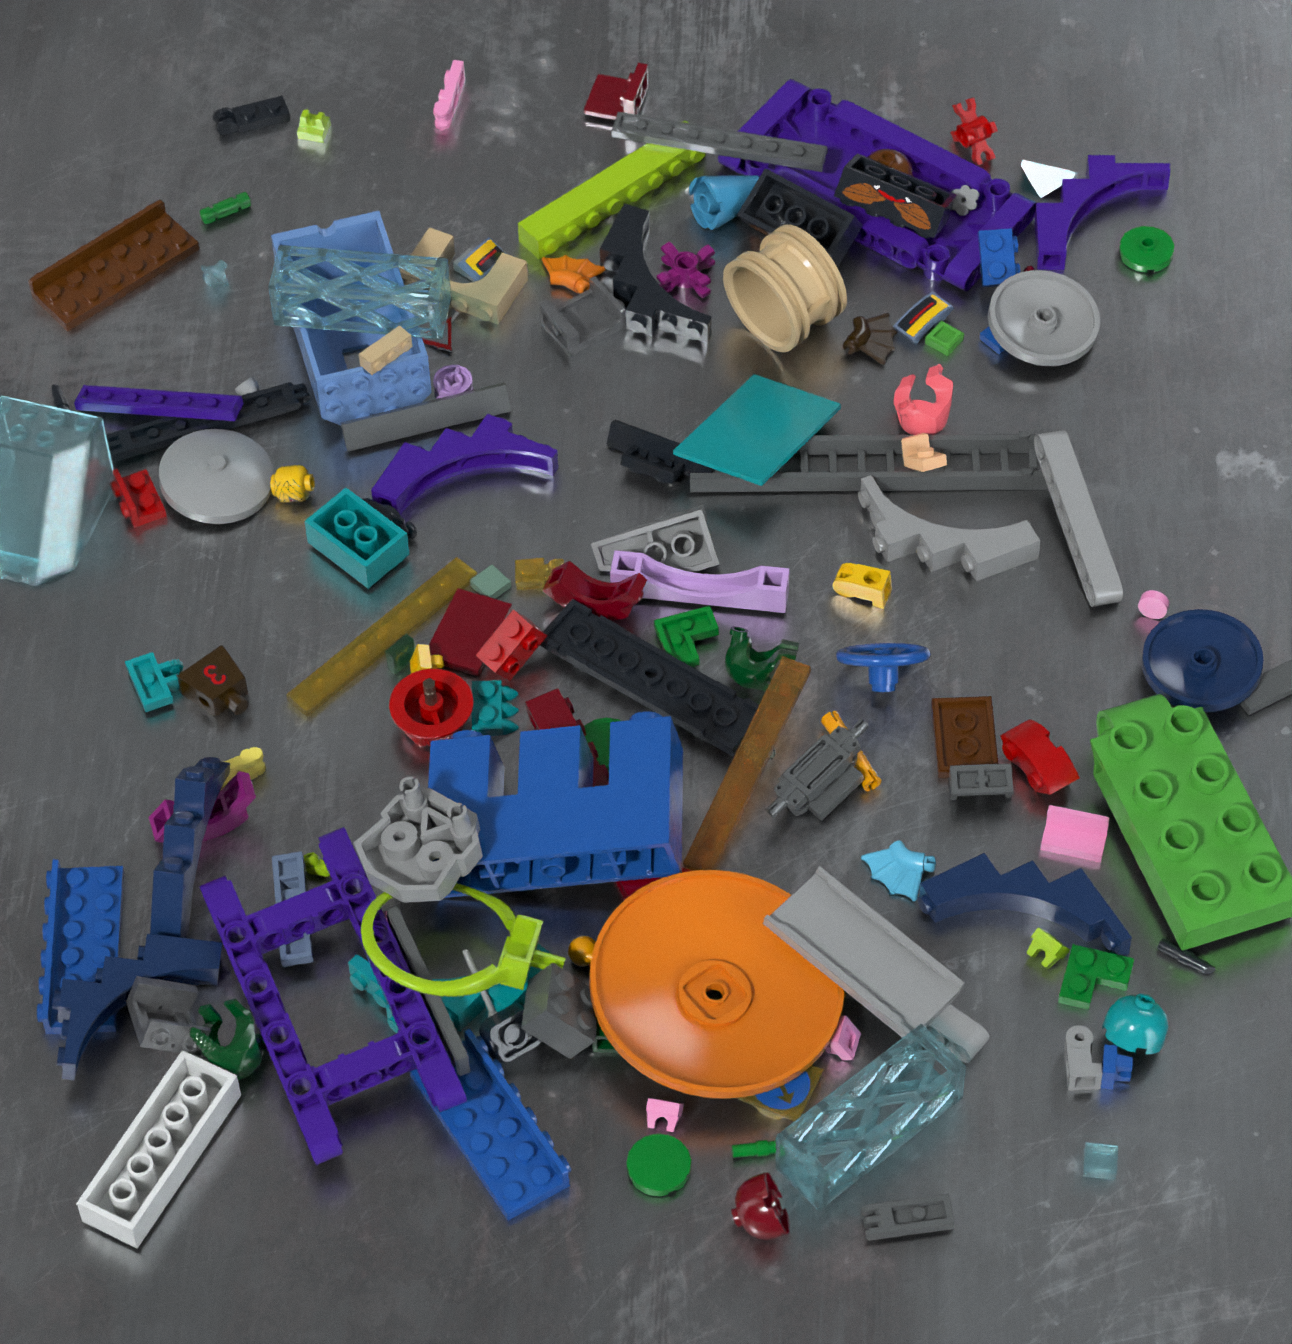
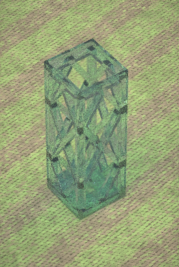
M288 245L278 246L268 287L273 321L276 326L386 335L400 325L411 334V337L443 339L451 301L448 258ZM292 256L305 257L292 262ZM327 261L347 274L328 280L305 268ZM351 261L372 262L378 264L372 265L367 268H363ZM401 267L421 280L401 286L378 274ZM424 267H434V272ZM356 281H360V282L364 283L365 285L351 284V283L356 282ZM319 298L343 309V311L321 317L303 306L302 303ZM356 299H360V300H371V301L366 302V303H361L360 301H358V300H356ZM393 304L416 315V317L394 323L374 310ZM288 313H291L297 317H289ZM354 316H358L370 323L350 322L343 320H346ZM430 322V328L416 327Z
M923 1024L918 1025L776 1135L775 1168L820 1211L963 1098L966 1065ZM936 1060L947 1069L942 1075L933 1068ZM893 1065L891 1069L886 1073L887 1067ZM914 1069L922 1075V1079L898 1082ZM905 1103L880 1124L876 1125L882 1106ZM865 1109L859 1127L837 1130L858 1112ZM917 1113L916 1119H911ZM826 1114H830L829 1117L823 1122L824 1116ZM855 1138V1140L824 1144L825 1142ZM843 1152L825 1167L818 1161L820 1155ZM855 1161L854 1167L849 1168L850 1165Z

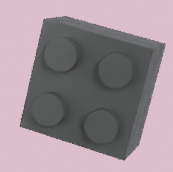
M551 963L528 980L521 1027L523 1030L569 1059L595 1042L598 1020L590 997V987L554 963Z

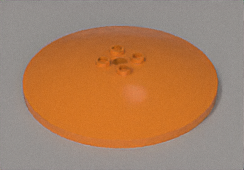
M696 870L670 875L656 880L630 895L613 911L602 927L593 949L589 975L590 997L598 1023L608 1041L630 1065L655 1082L673 1090L700 1097L721 1099L741 1098L771 1091L790 1082L811 1067L825 1051L837 1029L843 1008L844 990L763 924L765 916H770L792 896L790 893L762 879L742 873L721 870ZM710 990H717L723 997L719 1000H712L706 993Z

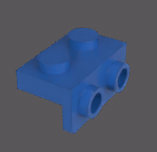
M1012 228L978 231L982 288L999 286L1007 278L1021 273L1020 264L1015 263L1014 253L1018 252L1017 236H1012Z

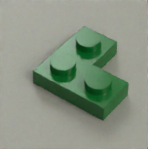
M710 606L654 620V629L662 650L691 667L700 665L699 656L693 642L719 635V627Z
M1072 944L1058 1003L1089 1010L1096 984L1127 991L1134 958Z

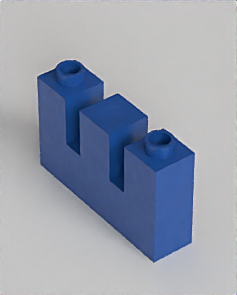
M645 711L632 715L627 721L610 722L609 785L593 787L594 758L580 725L520 732L518 794L504 796L505 767L491 735H483L472 730H463L454 733L450 739L431 741L428 788L456 803H462V806L465 805L467 809L476 813L481 830L478 837L483 857L469 874L464 877L460 876L456 883L492 894L658 878L682 873L683 747L671 716L663 717L658 713ZM452 890L445 898L469 895Z

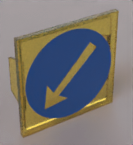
M812 1065L801 1075L778 1088L753 1096L741 1097L739 1100L756 1106L759 1113L780 1121L784 1117L798 1123L824 1070Z

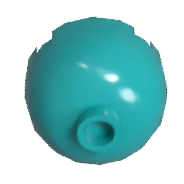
M1147 994L1128 995L1119 998L1111 1005L1105 1015L1102 1029L1106 1028V1038L1122 1049L1135 1053L1137 1048L1147 1049L1145 1054H1154L1163 1048L1167 1038V1015L1151 996Z

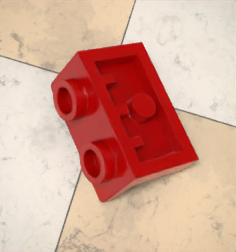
M118 469L112 470L114 481L110 482L113 495L115 498H121L122 502H119L121 512L125 519L130 518L134 528L167 517L166 510L147 469L121 477Z

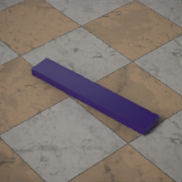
M83 385L74 401L76 410L235 421L243 406L242 396Z

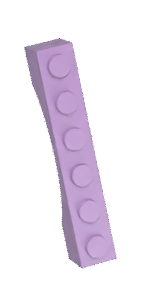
M614 551L610 582H619L640 573L647 579L642 590L644 592L642 598L786 613L789 594V568L758 566L750 570L730 574H700L670 567L644 553Z

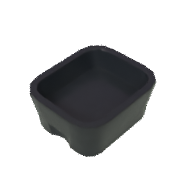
M511 1004L480 1024V1036L485 1041L488 1053L493 1060L497 1059L500 1063L510 1062L541 1043V1040L521 1028L524 1004Z

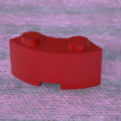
M1029 719L1000 735L1003 742L1002 750L1006 758L1026 774L1030 786L1036 792L1051 795L1080 777L1062 746L1056 748L1050 741V732L1038 722Z

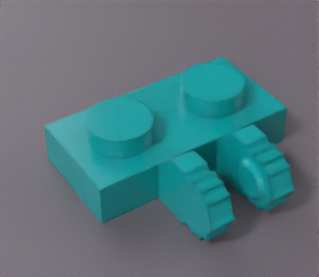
M151 652L125 661L126 669L145 712L174 703L170 691L180 690L177 675L180 674L184 667L179 659H172V661L158 664L154 653Z

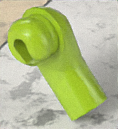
M310 852L304 855L305 871L308 874L322 877L330 876L323 859H319L317 854Z

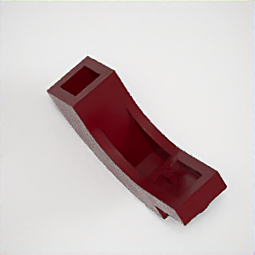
M568 561L552 570L542 591L563 607H566L574 599L592 609L594 615L598 617L602 615L612 621L629 616L633 605H636L644 595L642 590L647 579L642 574L637 573L619 582H603L590 577L571 561Z

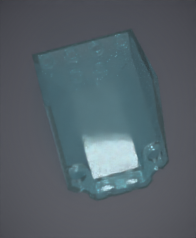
M0 395V578L38 586L46 583L48 577L58 573L65 575L75 570L112 494L110 482L114 481L112 474L113 465L102 417Z

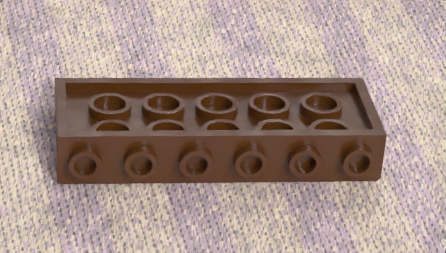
M159 199L29 279V286L32 298L68 332L199 251V242L166 213L165 203Z

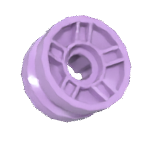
M448 365L439 369L433 379L435 398L438 399L473 390L471 372L460 365Z

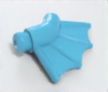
M901 840L892 843L888 849L861 856V860L870 866L872 872L871 880L883 883L889 890L890 895H905L912 899V901H916L918 898L922 874L925 871L933 872L936 868V858L933 855L926 856L925 853L911 851L905 847Z

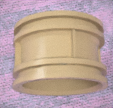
M786 224L780 226L762 240L759 252L746 251L728 263L724 268V287L735 313L755 337L769 348L778 352L792 350L797 344L808 337L811 324L818 326L827 324L834 317L841 314L847 304L846 288L842 276L830 255L815 238L794 225Z

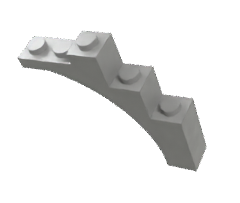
M872 475L861 478V490L858 492V498L862 507H867L875 527V536L872 538L873 545L878 553L883 554L887 562L917 552L921 562H926L931 572L961 561L965 571L970 572L975 581H979L1039 559L1040 539L1028 520L991 529H960L935 524L920 519L891 502L883 495Z

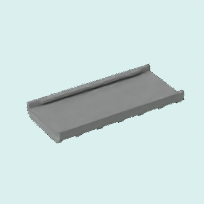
M820 866L806 883L770 916L767 915L764 918L763 924L907 1042H912L957 998L963 989L964 982Z

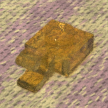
M544 558L515 560L516 589L544 588L545 581L548 580L552 570L564 564V559H553L548 564H545Z

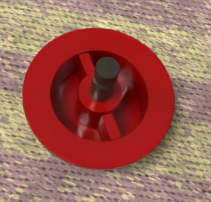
M424 669L409 674L395 686L389 700V710L394 723L407 734L409 739H412L419 746H430L431 741L450 739L454 733L462 731V728H464L465 723L472 714L474 705L473 694L469 685L460 676L443 669Z

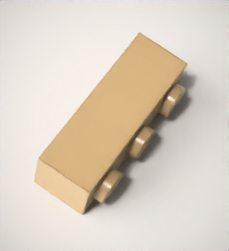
M399 325L359 353L360 366L371 375L380 371L384 366L396 360L397 357L413 347L411 334Z

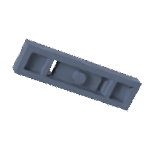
M302 851L272 856L276 904L306 892L305 861ZM304 933V938L279 946L280 960L283 967L314 962L312 937L310 934Z

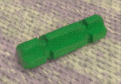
M241 192L235 195L236 198L234 199L229 197L213 204V208H210V206L205 207L199 211L200 218L204 224H210L215 221V218L219 220L238 212L239 208L241 210L251 206L250 197L246 192Z

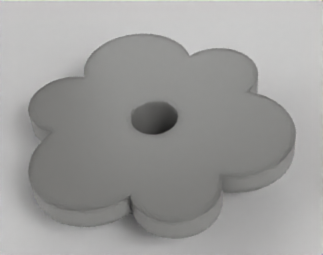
M963 185L961 189H955L951 192L957 195L952 210H956L958 215L965 216L969 210L976 209L977 203L975 201L979 198V193L976 189H970L969 186Z

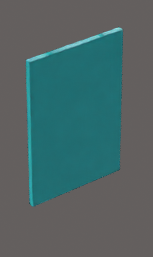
M754 374L673 450V455L763 486L841 409V404Z

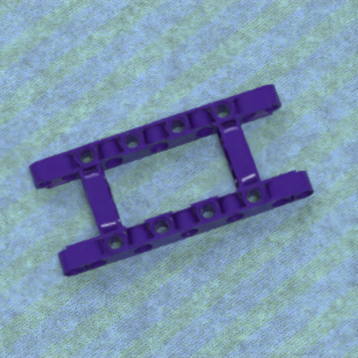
M345 827L318 837V846L332 881L246 916L232 881H228L226 876L199 886L316 1165L343 1154L341 1148L343 1144L327 1106L397 1076L417 1069L433 1107L437 1106L440 1113L467 1102L464 1090L420 992L402 986L387 977L374 965L364 949L361 938V923L366 909L376 898V895ZM380 908L373 922L376 942L382 941L377 943V945L393 964L411 974L382 908ZM350 919L399 1030L397 1034L376 1043L373 1040L368 1043V1046L347 1055L342 1053L338 1055V1059L316 1068L314 1066L310 1067L262 954L275 950L284 944L287 945L304 938V933L311 935ZM422 1041H428L425 1044H419ZM303 1091H308L306 1094L299 1095Z

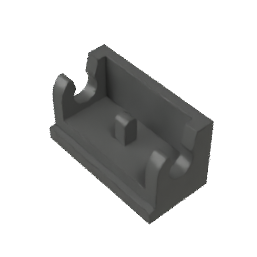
M1011 763L950 766L948 776L950 800H957V796L1005 794V798H1012L1014 791Z

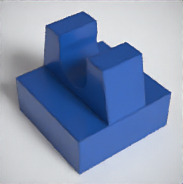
M1104 1045L1101 1089L1113 1090L1114 1081H1130L1133 1057L1117 1054V1046Z

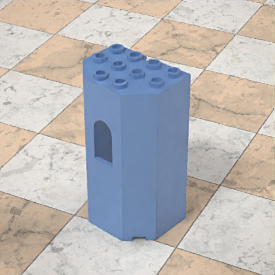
M375 211L335 220L330 227L325 229L312 225L272 234L271 239L276 273L321 418L341 426L340 422L422 403L432 393L428 354L380 212ZM399 325L411 334L413 347L373 375L362 366L347 369L343 353L367 348Z

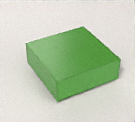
M941 320L925 337V344L949 356L964 340V333Z

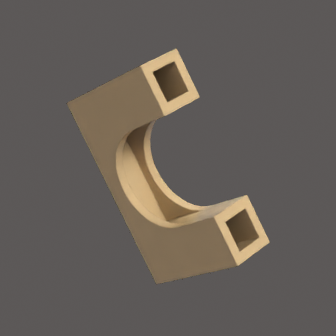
M429 227L400 269L407 294L430 300L435 304H441L458 312H464L483 321L499 325L528 281L527 261L502 253L484 278L472 283L450 281L442 273L455 255L454 236Z

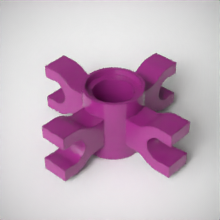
M670 241L661 246V251L665 253L661 257V261L672 269L656 275V278L661 283L659 285L667 293L677 285L681 288L693 287L702 299L711 294V289L707 287L711 283V279L699 272L715 265V260L711 258L715 254V250L707 244L701 248L697 254L687 251L679 253Z

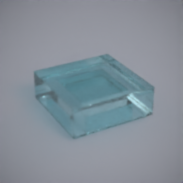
M1086 1142L1083 1177L1116 1180L1118 1146Z

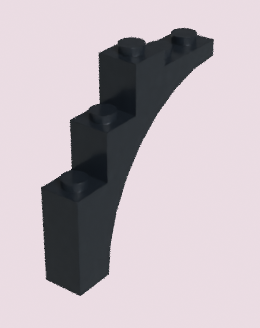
M624 204L599 250L600 266H604L609 271L616 272L612 279L613 296L621 301L630 302L626 308V328L651 336L655 329L658 328L666 332H672L693 340L708 343L712 336V316L693 310L674 299L658 284L649 271L643 254L644 243L650 231L649 210Z

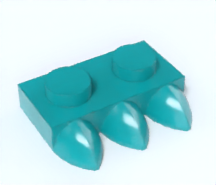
M502 680L472 681L474 702L472 731H477L483 735L504 736L519 729L516 723L505 719L519 712L517 707L507 703V701L517 697L519 692L509 686L502 685Z

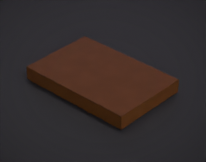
M992 696L932 698L931 708L938 778H948L950 766L999 764Z

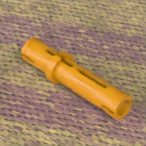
M832 711L833 716L831 712H828L821 719V723L829 734L838 726L848 729L837 711ZM862 750L857 753V763L854 767L864 776L865 780L861 783L864 790L870 791V787L874 790L881 784L882 780L874 771Z

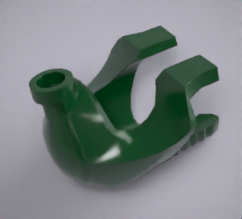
M732 626L729 633L732 635L731 643L725 655V668L728 676L745 688L796 696L799 692L797 687L771 679L769 674L775 668L778 660L795 662L799 643L782 639L771 650L757 652L752 648L751 637L747 636L748 630Z
M236 998L226 1000L223 1003L236 1019L234 1037L230 1044L224 1047L221 1046L218 1039V1031L223 1023L222 1017L211 1004L200 1006L198 1012L203 1017L205 1023L203 1027H210V1034L206 1036L201 1030L191 1027L189 1035L209 1063L237 1075L238 1080L254 1073L260 1066L263 1052L267 1048L261 1034H255L252 1013L241 1005Z

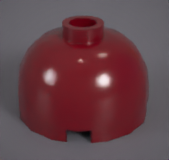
M769 1172L760 1173L747 1179L737 1189L735 1195L736 1207L731 1209L736 1226L738 1228L743 1226L749 1235L761 1240L775 1239L790 1233L788 1212L786 1208L782 1209L779 1200L783 1197Z

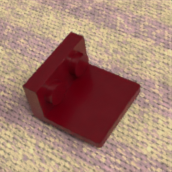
M638 62L634 73L630 72L628 79L598 74L585 104L584 114L612 120L616 119L618 112L638 115L649 87L648 64Z

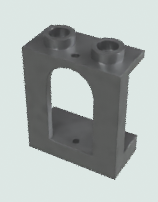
M136 976L126 1003L140 1047L181 1053L183 1050L192 1055L201 1056V1050L189 1035L190 1028L195 1027L201 1030L202 1033H205L206 1036H209L211 1029L210 1027L197 1026L192 1012V1007L198 995L196 985ZM147 1012L173 1016L175 1022L148 1019Z

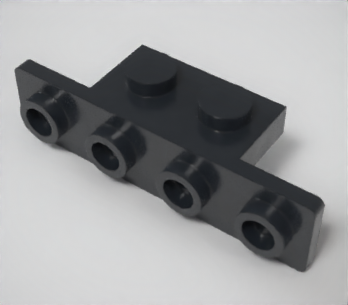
M616 419L610 424L607 446L624 452L620 465L629 468L634 473H644L654 477L658 482L671 484L682 474L690 476V473H713L712 468L673 455V450L680 444L679 442Z

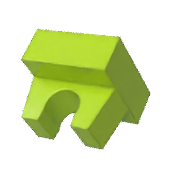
M304 109L297 130L298 139L323 143L331 126L330 117L325 116L323 112H319L318 115L310 114L309 110Z
M1038 927L1031 936L1033 940L1026 953L1035 958L1040 951H1045L1046 956L1041 965L1050 969L1057 961L1064 959L1071 949L1050 933Z

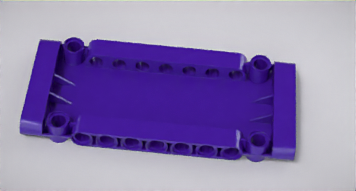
M789 79L738 131L828 146V153L822 172L718 155V163L741 175H757L760 177L766 168L851 213L863 225L854 241L906 268L913 269L917 266L923 269L925 276L930 280H944L965 292L970 290L981 278L978 231L1012 228V236L1018 237L1035 217L1036 202L1018 193H1010V185L1006 180L992 179L990 174L983 168L850 101L841 100L838 104L831 102V94L826 89L817 88L812 90L793 79ZM879 149H892L904 154L911 163L913 177L949 192L961 189L963 185H967L970 189L978 191L979 198L975 201L977 203L976 209L969 210L965 216H960L956 210H951L946 225L936 237L924 238L917 235L915 230L906 226L901 228L891 224L890 220L885 217L871 216L865 212V209L859 206H847L841 203L840 198L835 197L834 193L844 166L857 153L868 157L872 152Z

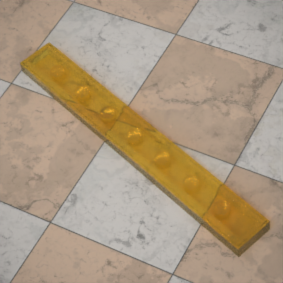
M458 557L453 559L286 694L287 701L308 717L450 602L457 588L466 589L470 585V580L477 575V572Z

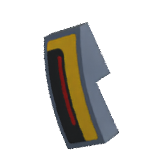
M488 237L465 256L458 266L474 281H478L490 272L502 253H507Z
M931 292L913 305L893 327L899 334L917 345L931 327L935 328L941 320L944 321L954 307L934 292Z

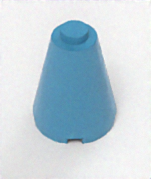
M757 175L700 176L694 178L689 187V196H694V203L690 204L698 224L704 229L710 228V230H714L737 217L739 210L759 177Z

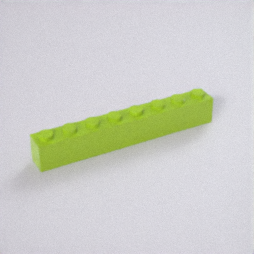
M647 143L518 223L519 242L540 260L548 254L554 253L567 242L576 239L588 229L597 226L604 219L618 213L624 204L629 205L639 200L641 196L649 191L658 188L662 183L679 175L686 168L700 162L706 157V153Z

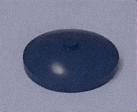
M1195 609L1173 614L1159 622L1151 630L1143 647L1142 668L1150 687L1157 694H1162L1170 704L1174 706H1189L1194 709L1202 707L1204 712H1215L1238 705L1254 692L1261 679L1264 659L1259 640L1244 623L1222 612Z

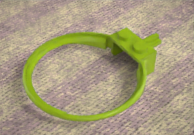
M458 883L455 884L452 890L472 896L489 906L501 918L506 929L510 932V936L506 938L497 968L491 964L487 968L461 979L432 981L414 976L397 967L382 953L373 933V922L377 912L387 901L393 898V896L386 892L381 893L370 903L361 923L363 946L374 965L387 977L400 985L429 995L448 997L471 995L487 990L498 983L523 990L531 966L544 969L551 963H554L563 969L566 960L564 957L536 950L542 929V920L524 915L516 917L510 907L500 899Z

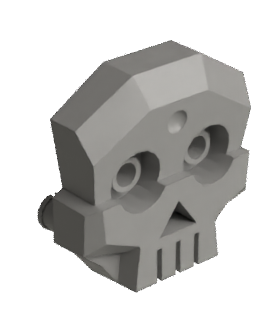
M412 776L406 777L399 783L402 795H396L380 813L382 819L358 838L354 845L368 880L373 886L403 903L441 901L451 893L459 877L469 874L483 857L478 837L479 831H481L476 813L467 809L465 805L462 806V803H456L431 788L421 790L417 778L414 780L415 778Z

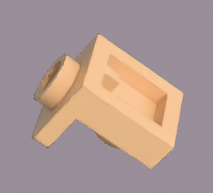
M921 433L901 440L904 467L925 472L947 465L946 454L936 452L934 448L930 447L928 434Z

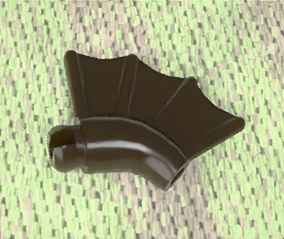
M884 313L865 319L864 316L855 317L852 321L854 331L843 342L844 351L849 348L848 354H853L861 350L884 365L886 363V356L895 351L892 339L897 331L889 322L890 314Z

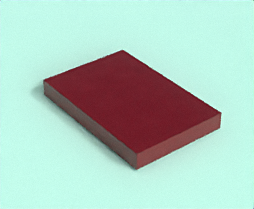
M457 588L429 643L430 656L441 655L443 656L444 667L479 677L485 663L476 654L511 613L512 604Z

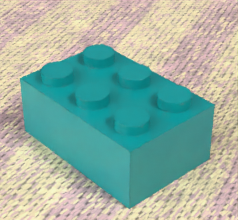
M344 488L304 521L307 542L368 589L410 555L407 533L348 488Z

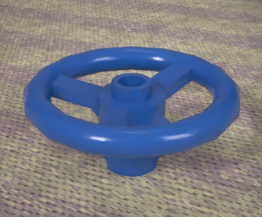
M905 643L853 645L841 648L836 652L837 661L842 664L868 667L869 684L872 685V691L874 692L895 691L896 684L899 683L898 666L922 663L931 656L927 647Z

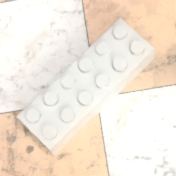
M182 1050L78 1200L77 1206L82 1222L138 1249L240 1098L241 1092L237 1075Z

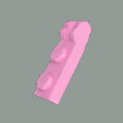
M453 60L451 69L446 70L444 78L445 88L440 90L438 102L435 103L433 108L436 129L447 130L452 123L465 82L464 61Z

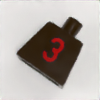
M220 645L177 675L181 694L213 716L220 715L228 708L235 715H240L248 708L249 703L244 698L248 694L246 678L223 645Z

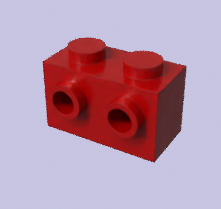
M513 609L476 656L496 674L511 681L547 635L530 619Z

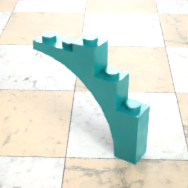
M540 944L537 945L536 950L552 954ZM356 954L348 962L350 981L357 989L361 991L365 989L373 995L374 1000L381 1007L386 1008L387 1023L394 1032L398 1033L399 1029L369 962ZM531 966L523 990L499 983L487 989L486 991L495 1011L499 1012L514 1003L525 1005L528 980L543 969ZM466 976L457 977V978H450V979H432V980H433V981H452V980L464 978V977H466ZM480 992L465 996H440L454 1027L460 1032L485 1007L488 1011Z

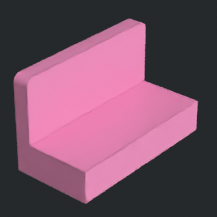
M1049 805L1040 850L1101 863L1110 818Z

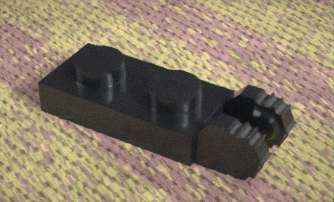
M283 95L232 109L224 107L216 110L212 116L216 124L218 123L217 131L223 136L291 121L290 112Z

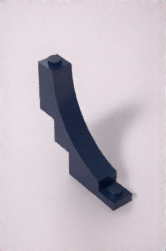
M982 853L920 883L918 904L923 913H929L935 923L951 916L973 911H1017L1057 923L1074 932L1087 943L1101 936L1105 947L1108 950L1112 949L1117 955L1126 956L1130 952L1131 935L1082 868L1049 883L1033 860L1000 875L987 855Z

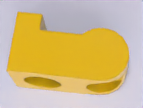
M844 563L840 566L832 587L841 596L872 601L873 606L884 609L892 591L891 573L888 570L866 565Z

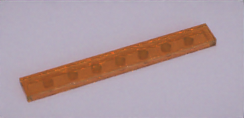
M784 656L782 657L683 861L685 868L693 871L716 870L811 673V666Z

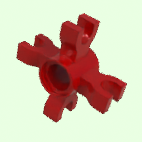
M974 97L965 100L968 106L966 111L963 110L961 103L952 105L954 112L961 118L962 124L958 125L956 130L951 132L953 141H960L963 147L968 148L971 146L973 164L981 165L983 164L980 157L982 152L985 153L987 160L996 158L994 151L987 145L986 139L991 138L992 133L998 130L994 121L988 122L983 115L977 117L976 102Z

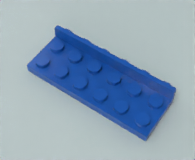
M53 859L52 871H47L46 884L47 889H50V897H45L44 900L45 915H48V923H43L42 932L43 941L47 942L46 949L41 950V967L45 968L44 976L39 977V993L43 995V1001L37 1004L38 1022H43L46 1034H61L63 1023L58 1022V1010L52 1009L55 990L61 991L62 980L95 982L97 968L104 967L105 956L120 958L125 873L123 866L61 868L59 859ZM117 1012L97 1032H116Z
M469 1028L464 1031L465 1040L462 1041V1044L468 1054L470 1073L462 1076L457 1075L467 1102L440 1113L437 1106L433 1107L417 1069L410 1071V1076L506 1219L510 1220L569 1187L571 1168L563 1155L558 1156L554 1151V1143L546 1130L541 1132L536 1125L538 1121L533 1110L529 1106L526 1108L520 1101V1093L514 1083H507L503 1077L505 1073L497 1059L492 1060L487 1054L489 1052L483 1038L480 1035L476 1037Z

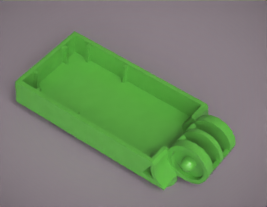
M1156 694L1099 711L1096 718L1098 737L1090 739L1094 757V777L1180 949L1183 951L1292 917V877L1203 708L1198 707L1194 709L1184 705L1172 708L1162 694Z

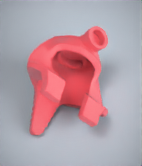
M940 364L929 368L926 376V385L930 386L936 394V401L934 403L918 399L911 400L910 392L916 378L914 374L903 377L895 391L894 406L900 425L910 435L921 433L936 435L945 427L948 421L953 395V381L942 375L943 367Z

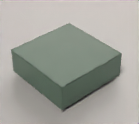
M492 564L470 580V586L476 592L494 599L512 587L511 580Z

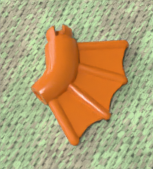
M567 255L559 258H542V262L549 272L550 285L565 286L579 294L590 288V278L596 277L606 270L604 266L595 265L587 258L574 259Z

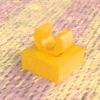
M417 644L409 661L411 673L424 669L444 667L443 656H430L429 645Z

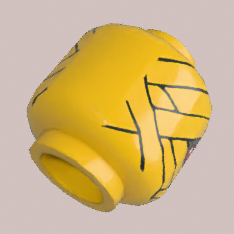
M302 465L281 466L271 476V492L282 503L304 502L309 498L310 492L315 489L314 476L309 474L306 467Z

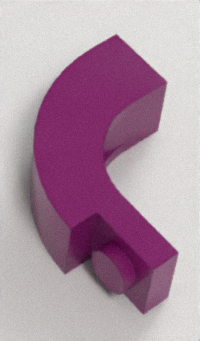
M239 771L219 792L203 841L223 836L239 827L249 818L246 808L256 798L249 773ZM165 799L149 816L156 842L163 843L164 824L174 811V801Z

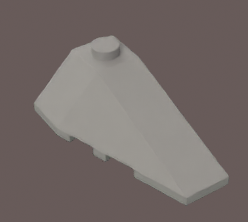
M703 504L591 542L599 571H611L615 550L644 553L658 562L688 572H696L720 564Z

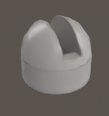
M251 376L234 390L239 396L259 391V385Z

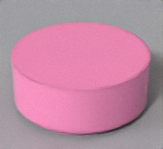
M1149 590L1141 595L1138 608L1144 616L1151 619H1160L1167 613L1169 600L1163 593Z

